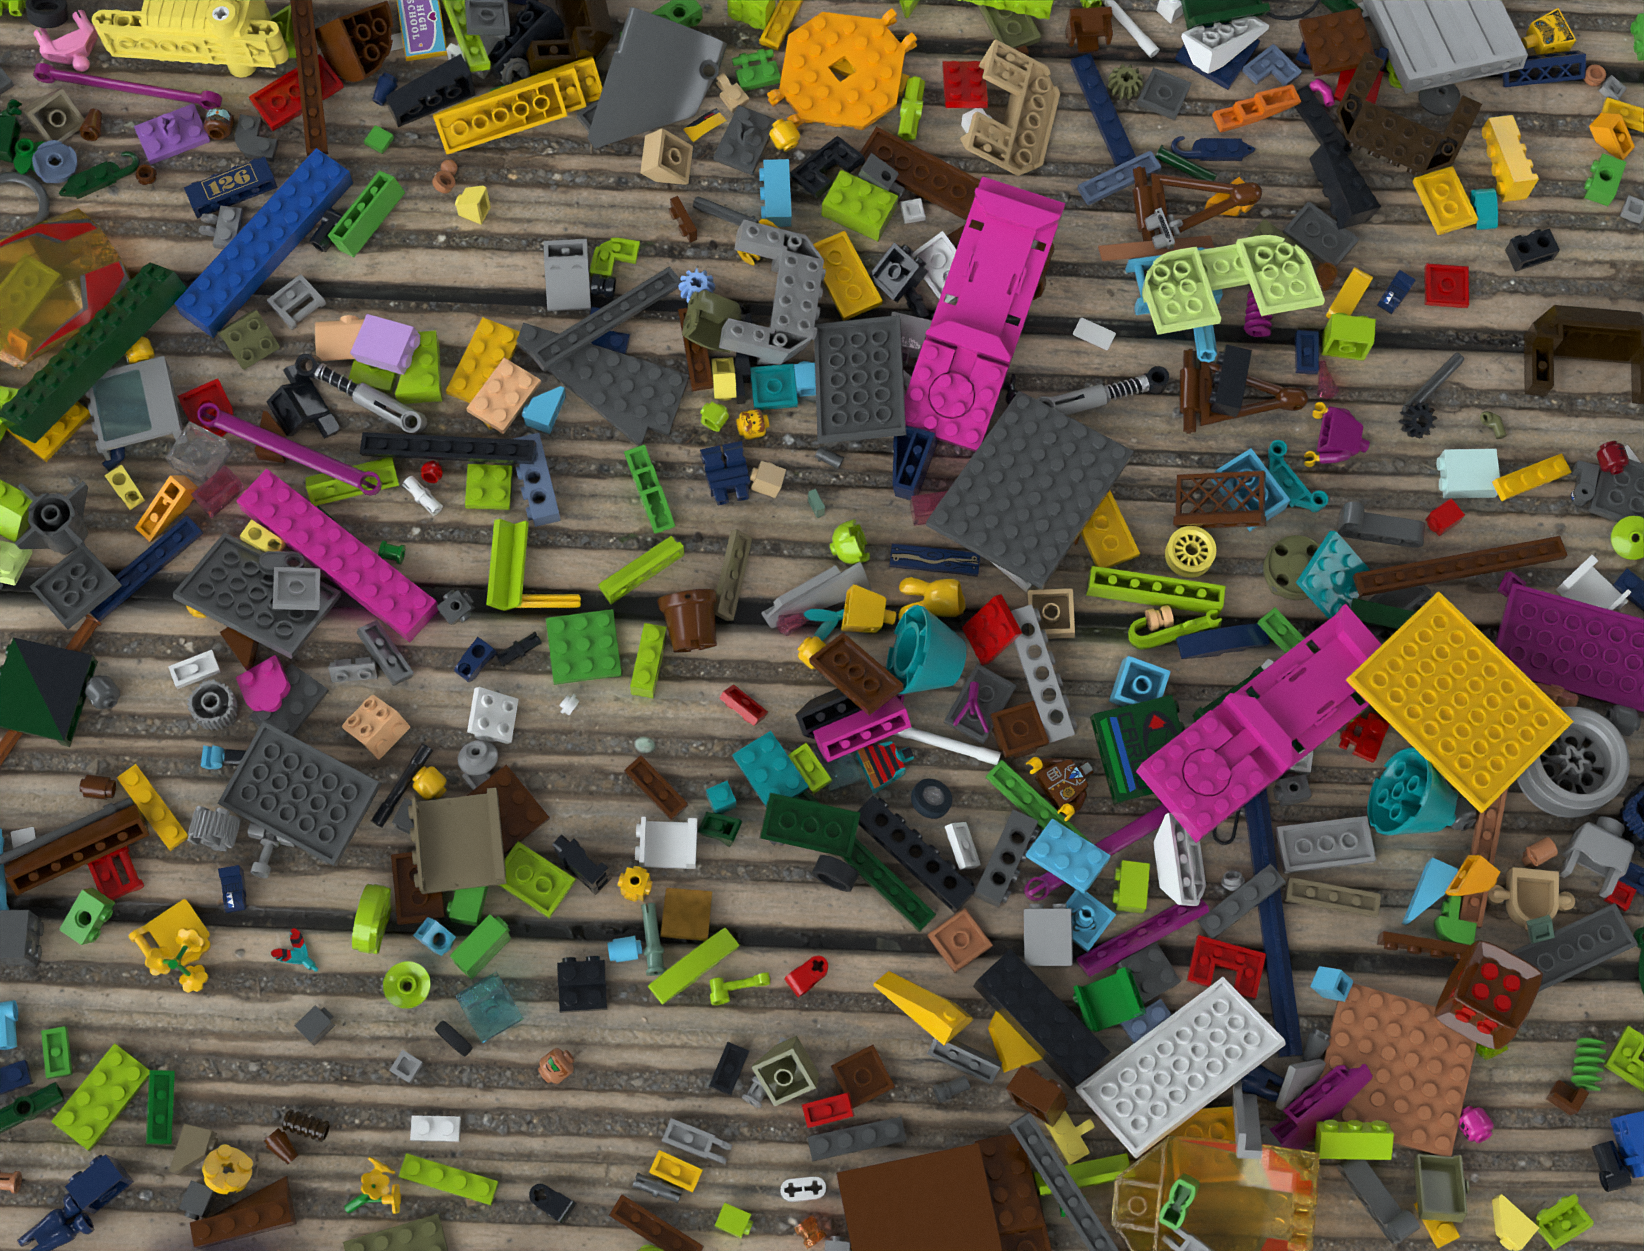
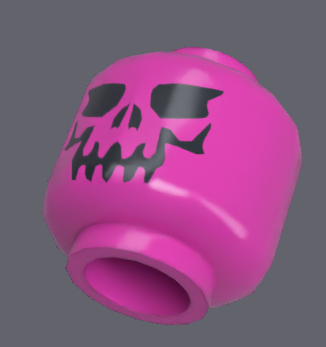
M1468 1106L1461 1111L1458 1127L1468 1141L1481 1143L1492 1136L1494 1124L1483 1108Z

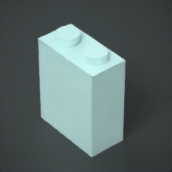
M1497 449L1444 450L1440 457L1437 458V470H1440L1441 474L1439 490L1443 492V498H1495L1498 495L1492 484V481L1500 478Z

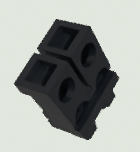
M560 835L553 842L554 851L558 854L561 865L566 870L570 868V871L595 895L612 879L609 868L603 862L596 866L587 857L585 850L580 847L576 839L570 842L563 835Z

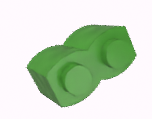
M1185 1173L1176 1180L1170 1190L1168 1201L1161 1209L1159 1215L1160 1223L1173 1230H1177L1188 1216L1190 1204L1199 1192V1180Z

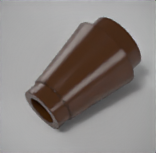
M94 108L89 110L79 129L83 139L96 141L101 136L102 112Z
M279 1128L264 1140L267 1145L266 1148L282 1161H285L287 1165L299 1156L286 1132H282Z

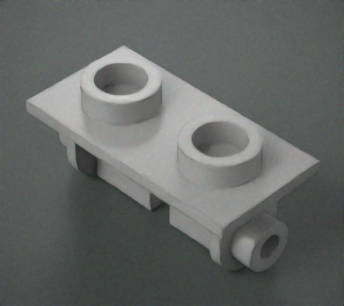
M371 656L355 658V664H352L351 659H335L328 666L332 683L378 679L376 671L377 662Z

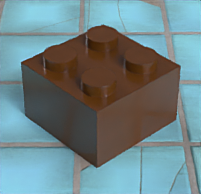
M1021 1065L1006 1087L1007 1092L1014 1104L1054 1127L1069 1104L1065 1097V1092L1061 1089L1062 1085L1051 1078L1049 1081L1041 1077L1042 1073L1032 1066L1028 1069Z

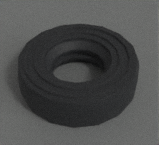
M442 1020L435 1027L434 1030L462 1056H467L473 1049L472 1045L447 1022Z

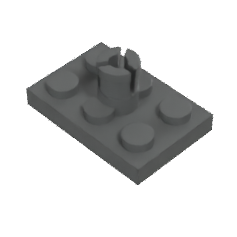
M738 105L713 156V160L753 175L770 140L769 132L773 128L772 124L777 120Z

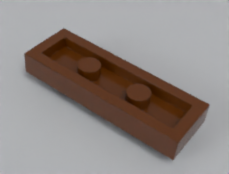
M642 755L624 770V773L670 821L688 806V803Z

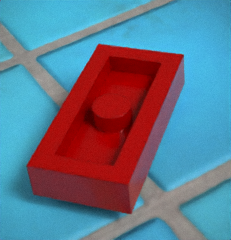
M734 684L724 690L719 697L725 702L727 707L735 710L746 722L751 723L753 726L762 721L768 714L767 710Z
M849 1092L802 1104L807 1128L855 1116Z

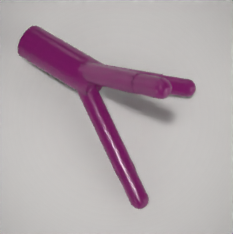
M970 682L968 702L953 722V725H958L970 707V714L973 715L976 710L984 731L988 733L989 728L977 702L979 683Z

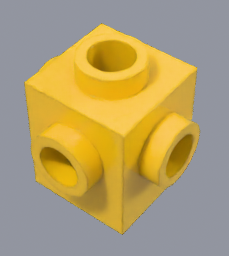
M633 866V869L627 867L626 872L621 873L618 886L621 887V895L625 899L637 902V900L644 901L646 894H650L653 881H650V873H646V869ZM631 879L639 881L637 885H633L630 882Z

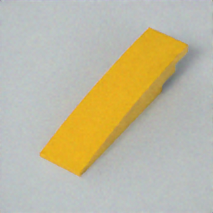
M590 56L477 96L435 113L433 118L447 155L567 117V113L587 107L586 103L599 100L603 87L594 58Z

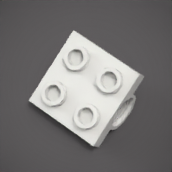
M475 688L467 732L475 734V738L488 742L499 741L505 744L511 743L519 699L485 688Z

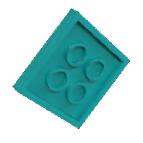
M1329 531L1296 581V584L1325 616L1331 619L1344 604L1351 609L1353 598L1357 599L1359 597L1353 576L1355 573L1370 571V569L1337 531Z

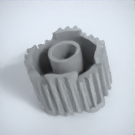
M208 679L207 682L203 680L199 687H195V691L192 690L193 695L187 698L188 710L195 721L204 729L208 730L210 728L211 731L214 729L218 731L219 728L223 729L224 726H231L236 721V712L239 711L237 708L239 707L238 700L225 683L216 682L215 679L212 681Z
M197 806L192 817L187 841L198 846L199 842L204 845L210 846L212 850L226 852L227 847L233 848L235 845L241 819L229 816L230 811L226 809L216 808L215 812L209 811L208 808Z

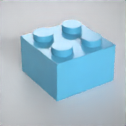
M1127 656L1121 662L1109 702L1123 707L1163 697L1171 671Z

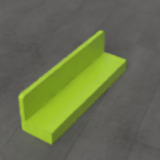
M393 457L352 466L364 472L376 473L382 482L381 490L399 486ZM324 473L305 478L310 503L314 506L364 494L359 488ZM375 477L364 479L377 486L378 481ZM362 484L365 490H373Z
M503 519L494 520L486 603L488 606L505 611L519 607L522 604L528 521L514 524Z

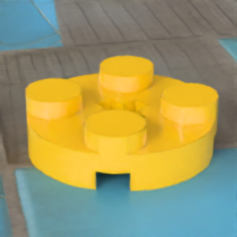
M227 1144L220 1145L218 1149L211 1151L202 1166V1173L205 1177L204 1181L211 1190L219 1194H228V1192L234 1191L236 1193L240 1192L250 1181L253 1161L237 1148ZM223 1167H230L233 1173H223Z

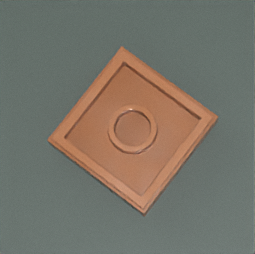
M966 908L927 935L954 973L961 970L993 946Z

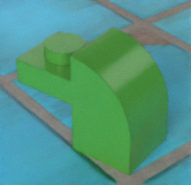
M1450 896L1446 901H1443L1441 906V914L1444 916H1439L1434 920L1435 932L1441 941L1471 945L1475 941L1477 923L1459 920L1461 897Z

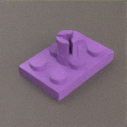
M194 103L134 126L150 165L211 142L204 130V125Z

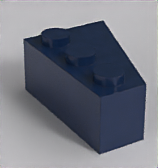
M906 425L907 435L894 436L893 489L896 497L916 502L936 450L937 440L933 432Z

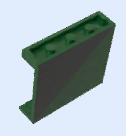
M13 637L11 644H8L6 648L4 665L0 667V728L56 740L60 745L70 747L87 697L85 694L87 682L93 678L98 661L91 654Z

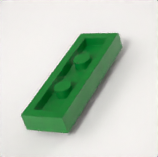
M149 1071L145 1145L172 1144L175 1071Z

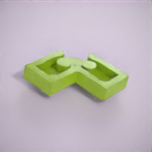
M613 237L610 241L596 247L589 271L590 276L593 277L594 274H600L605 278L612 276L615 261L636 264L640 241Z

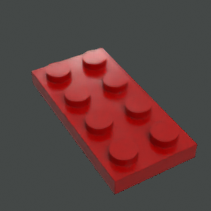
M319 53L318 61L322 99L325 100L343 89L344 86ZM297 67L249 96L250 102L272 131L302 114Z

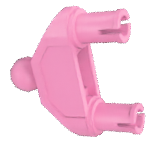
M78 10L81 18H79L77 12H74L72 15L79 29L56 40H51L46 28H39L42 36L37 29L34 31L33 34L40 45V53L43 58L56 63L73 64L74 69L78 72H85L89 69L90 62L86 57L90 55L97 41L98 33L94 25L90 23L84 10Z

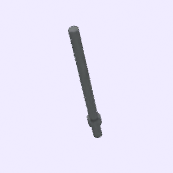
M128 797L115 804L111 802L103 806L104 809L0 854V865L134 805L132 798Z

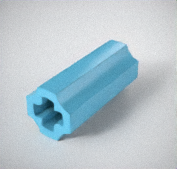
M1213 325L1193 328L1197 358L1201 362L1209 363L1214 361L1217 355Z

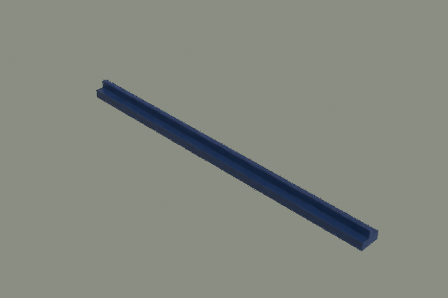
M1265 788L1244 805L1254 876L1269 864L1278 872L1267 789ZM1279 888L1258 905L1263 950L1266 954L1265 965L1274 1029L1285 1039L1286 1043L1285 1046L1277 1051L1278 1058L1302 1056L1303 1050L1281 891Z

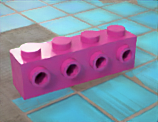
M895 696L870 716L862 710L814 730L813 733L819 751L826 761L830 762L911 727V723L905 706Z

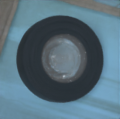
M928 778L921 780L915 785L911 793V803L914 809L922 816L930 819L943 817L951 808L953 801L948 787L936 779Z

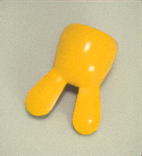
M908 577L899 584V589L904 595L924 596L923 601L902 607L898 614L899 620L914 605L923 606L933 615L941 617H956L963 614L966 603L961 584L956 579H940L928 583L917 578Z

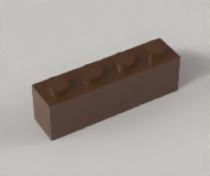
M288 1176L279 1179L208 1218L190 1222L194 1247L203 1249L296 1225Z

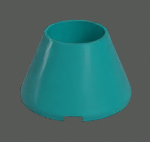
M919 605L910 607L896 626L893 634L897 635L894 647H889L886 670L903 683L904 689L898 694L903 695L953 686L960 678L966 662L967 648L964 639L925 607Z

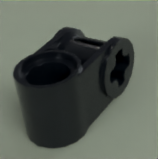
M544 1184L534 1185L529 1192L530 1201L536 1207L563 1225L577 1204L570 1198ZM544 1189V1194L547 1198L545 1200L540 1199L539 1202L535 1201L537 1198L534 1194L536 1190L540 1192Z

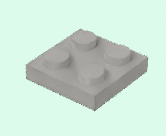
M274 567L273 609L319 610L320 568Z

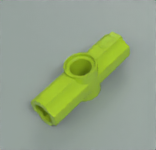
M913 76L908 78L898 132V137L904 141L916 140L918 122L921 120L924 102L922 99L925 81L921 77Z

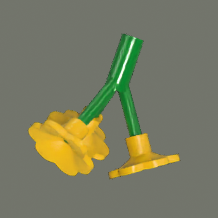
M181 928L175 938L176 943L181 945L178 955L174 958L170 954L169 949L164 946L152 948L149 951V957L145 960V965L150 968V973L155 976L168 974L170 969L178 968L184 973L179 978V983L183 985V990L187 993L193 990L198 992L203 988V983L207 982L208 974L202 965L185 968L181 964V958L185 952H199L205 939L199 935L198 930L195 928Z
M369 1156L368 1160L373 1163L375 1168L370 1173L362 1175V1194L344 1206L345 1211L350 1214L365 1203L382 1202V1204L392 1205L393 1214L399 1213L401 1203L399 1184H393L392 1192L388 1194L390 1191L388 1187L390 1180L387 1175L382 1174L383 1172L394 1174L396 1171Z

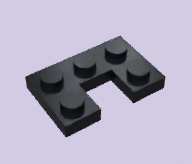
M836 136L790 172V176L815 198H819L833 185L832 181L824 175L827 170L837 164L850 174L865 162L864 155L839 136Z

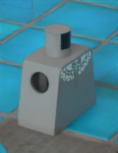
M892 312L891 316L900 315L903 366H907L909 357L918 359L923 342L926 340V331L930 328L932 320Z

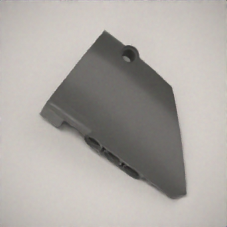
M630 7L587 136L594 149L694 117L713 80L718 75L727 43L660 16ZM705 66L713 67L714 75L707 77L703 73V68Z

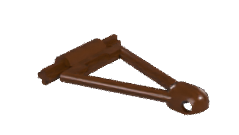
M1139 166L1133 169L1135 188L1132 190L1137 228L1138 232L1142 233L1143 242L1152 241V237L1155 236L1154 230L1148 231L1145 219L1153 215L1156 209L1162 208L1166 221L1169 223L1163 185L1230 194V198L1182 220L1183 225L1178 227L1180 233L1236 206L1253 205L1262 197V188L1254 182L1237 185L1150 173L1152 186H1148L1145 167Z
M1193 349L1183 351V369L1180 370V413L1183 414V432H1186V434L1196 432V414H1200V426L1275 409L1297 411L1304 408L1308 402V395L1301 388L1282 387L1247 374V386L1275 395L1274 399L1241 406L1237 417L1211 412L1212 403H1209V397L1212 391V373L1214 374L1215 371H1219L1220 365L1212 361L1209 363L1200 361L1199 370L1196 368V351H1193Z

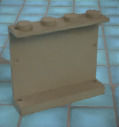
M487 788V794L417 802L416 798L412 797V805H408L409 818L414 820V828H410L411 841L416 843V850L412 851L413 864H417L418 873L414 874L415 887H419L422 894L507 884L497 788Z

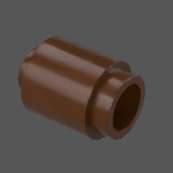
M87 774L85 779L82 778L80 781L79 791L83 793L85 798L113 799L116 793V780H111L110 777Z

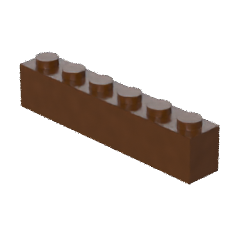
M134 804L4 863L6 879L16 896L149 836L146 820L137 804Z

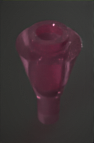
M1319 361L1320 374L1317 395L1324 399H1331L1339 392V388L1328 372L1326 361Z
M804 613L779 615L776 625L781 634L784 633L785 636H789L805 624V622L809 621V619L804 616Z

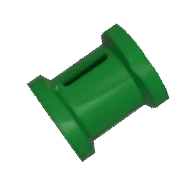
M382 540L378 556L382 559L396 561L397 564L401 565L405 557L406 546H396Z

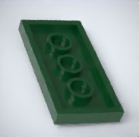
M769 793L759 838L851 858L861 813Z

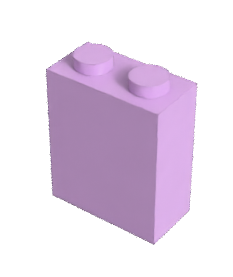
M367 314L350 353L357 362L404 375L406 369L411 365L415 349L420 344V334L412 326Z

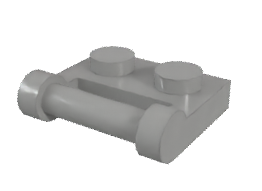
M301 274L267 299L268 304L291 330L295 329L297 323L318 307L322 308L326 305L322 296ZM309 297L314 299L292 317L288 314Z

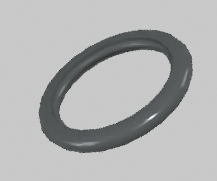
M18 172L0 173V184L7 182L24 184L38 198L39 210L37 217L25 230L45 223L50 208L49 197L45 188L29 175H22ZM13 234V235H0V242H2V241H4V240H6V239H8V238H10V237H12V236H14V235H16V234ZM28 238L8 244V246L23 243L27 241Z

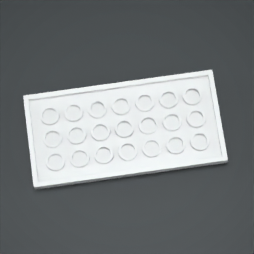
M1222 977L1075 1088L1082 1099L1137 1159L1285 1046L1286 1043L1285 1039Z

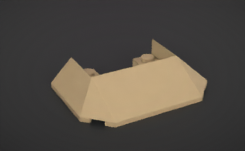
M995 39L980 62L979 67L984 69L983 79L1010 92L1003 124L977 111L972 116L969 132L962 136L960 140L966 150L1020 176L1043 166L1060 92L1057 86L1054 87L1049 77L1051 73L1048 66Z

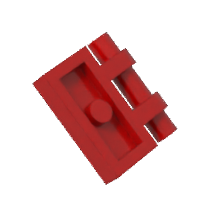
M1371 712L1368 713L1366 719L1362 718L1360 714L1355 720L1348 722L1345 730L1341 732L1339 747L1347 750L1349 744L1355 746L1352 752L1353 755L1374 763L1390 723L1383 717ZM1356 726L1362 728L1359 737L1353 734Z

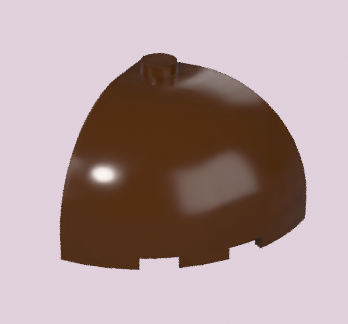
M384 1L339 17L315 29L316 40L325 60L340 77L350 82H358L373 75L382 67L385 58L389 56L393 40H391V28L394 26L388 1Z

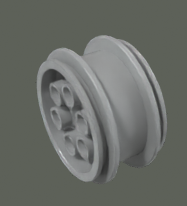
M1562 707L1561 709L1574 722L1558 737V744L1554 741L1548 747L1552 756L1543 752L1516 780L1525 796L1539 809L1558 817L1577 818L1597 811L1616 797L1628 778L1630 758L1623 736L1607 718L1595 711L1582 707ZM1584 740L1590 744L1586 749L1583 746L1580 747ZM1592 769L1602 770V776L1590 771ZM1581 778L1586 779L1588 786L1581 783ZM1559 784L1564 785L1567 790L1559 787Z

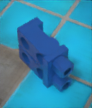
M1644 1111L1610 1119L1619 1152L1624 1158L1621 1159L1622 1165H1629L1632 1178L1643 1177Z

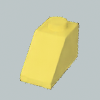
M475 186L465 188L463 193L458 195L455 202L458 215L482 225L491 208L487 187Z
M733 357L711 359L714 398L722 401L737 398Z
M1502 1194L1494 1196L1492 1206L1495 1232L1501 1239L1500 1243L1510 1251L1512 1249L1514 1251L1522 1250L1539 1227Z

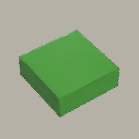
M375 125L364 140V144L383 154L393 141L394 136Z

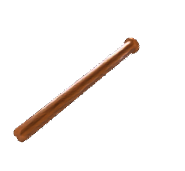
M87 614L85 621L65 649L80 652L97 626H101L102 623ZM8 730L0 741V766L23 733Z

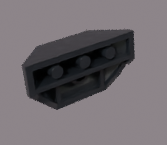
M837 688L811 699L795 716L802 735L816 740L813 733L814 730L862 711V709Z

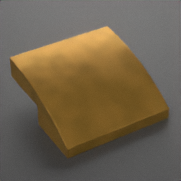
M666 888L661 937L708 940L712 891Z

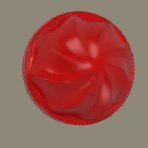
M434 460L427 461L421 468V477L428 483H437L443 476L442 466Z

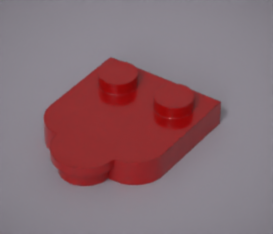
M218 378L177 396L192 428L196 432L208 433L213 438H221L226 435L227 432L224 430L203 425L197 414L198 409L203 404L213 403L221 411L234 416V410ZM211 408L205 411L217 417L216 409ZM202 416V418H203L204 421H207V422L212 421V420H210V419H208V418Z

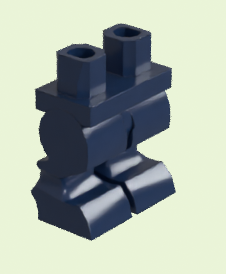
M742 441L722 445V452L720 445L700 449V458L702 463L705 464L704 469L711 497L714 496L718 506L729 503L728 493L736 492L737 501L749 499L750 479L746 459L743 456ZM722 454H723L724 460L727 459V461H726V468L724 467V462L722 461Z

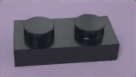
M727 1042L709 1087L731 1096L750 1051Z

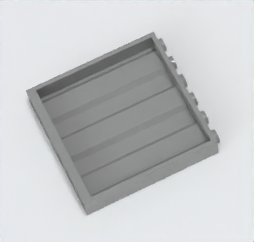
M1362 0L1383 47L1388 49L1387 56L1405 94L1524 68L1528 53L1501 0Z

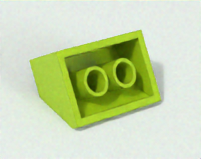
M0 480V536L15 543L30 526L28 522V509L32 501L23 491Z

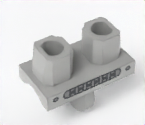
M1162 208L1156 209L1153 215L1146 218L1145 224L1148 231L1156 228L1160 229L1161 234L1152 237L1155 249L1167 247L1170 250L1174 248L1175 244L1171 230L1174 236L1180 235L1178 227L1182 226L1183 222L1181 219L1175 220L1173 214L1167 216L1169 221L1167 223Z

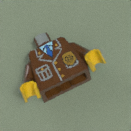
M1033 757L1026 762V765L1030 764L1034 768L1030 771V774L1037 772L1035 780L1058 811L1057 813L1063 812L1066 814L1065 821H1068L1073 814L1081 810L1087 797L1086 789L1089 786L1085 778L1094 773L1087 761L1076 767L1071 759L1064 760L1063 758L1039 759L1038 757Z

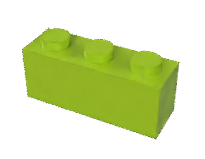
M644 623L630 685L631 695L654 699L667 639V627Z
M1325 1120L1324 1122L1316 1123L1315 1150L1319 1159L1392 1160L1394 1133L1389 1123L1381 1120L1373 1122Z

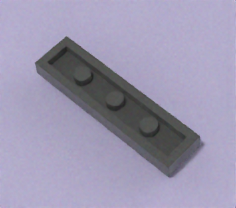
M1269 864L1200 918L1198 923L1211 939H1215L1286 884V881Z
M901 1117L807 1137L812 1162L906 1142Z

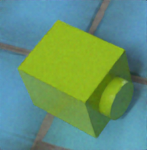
M724 1202L715 1223V1228L742 1239L744 1234L749 1235L754 1222L750 1220V1213Z

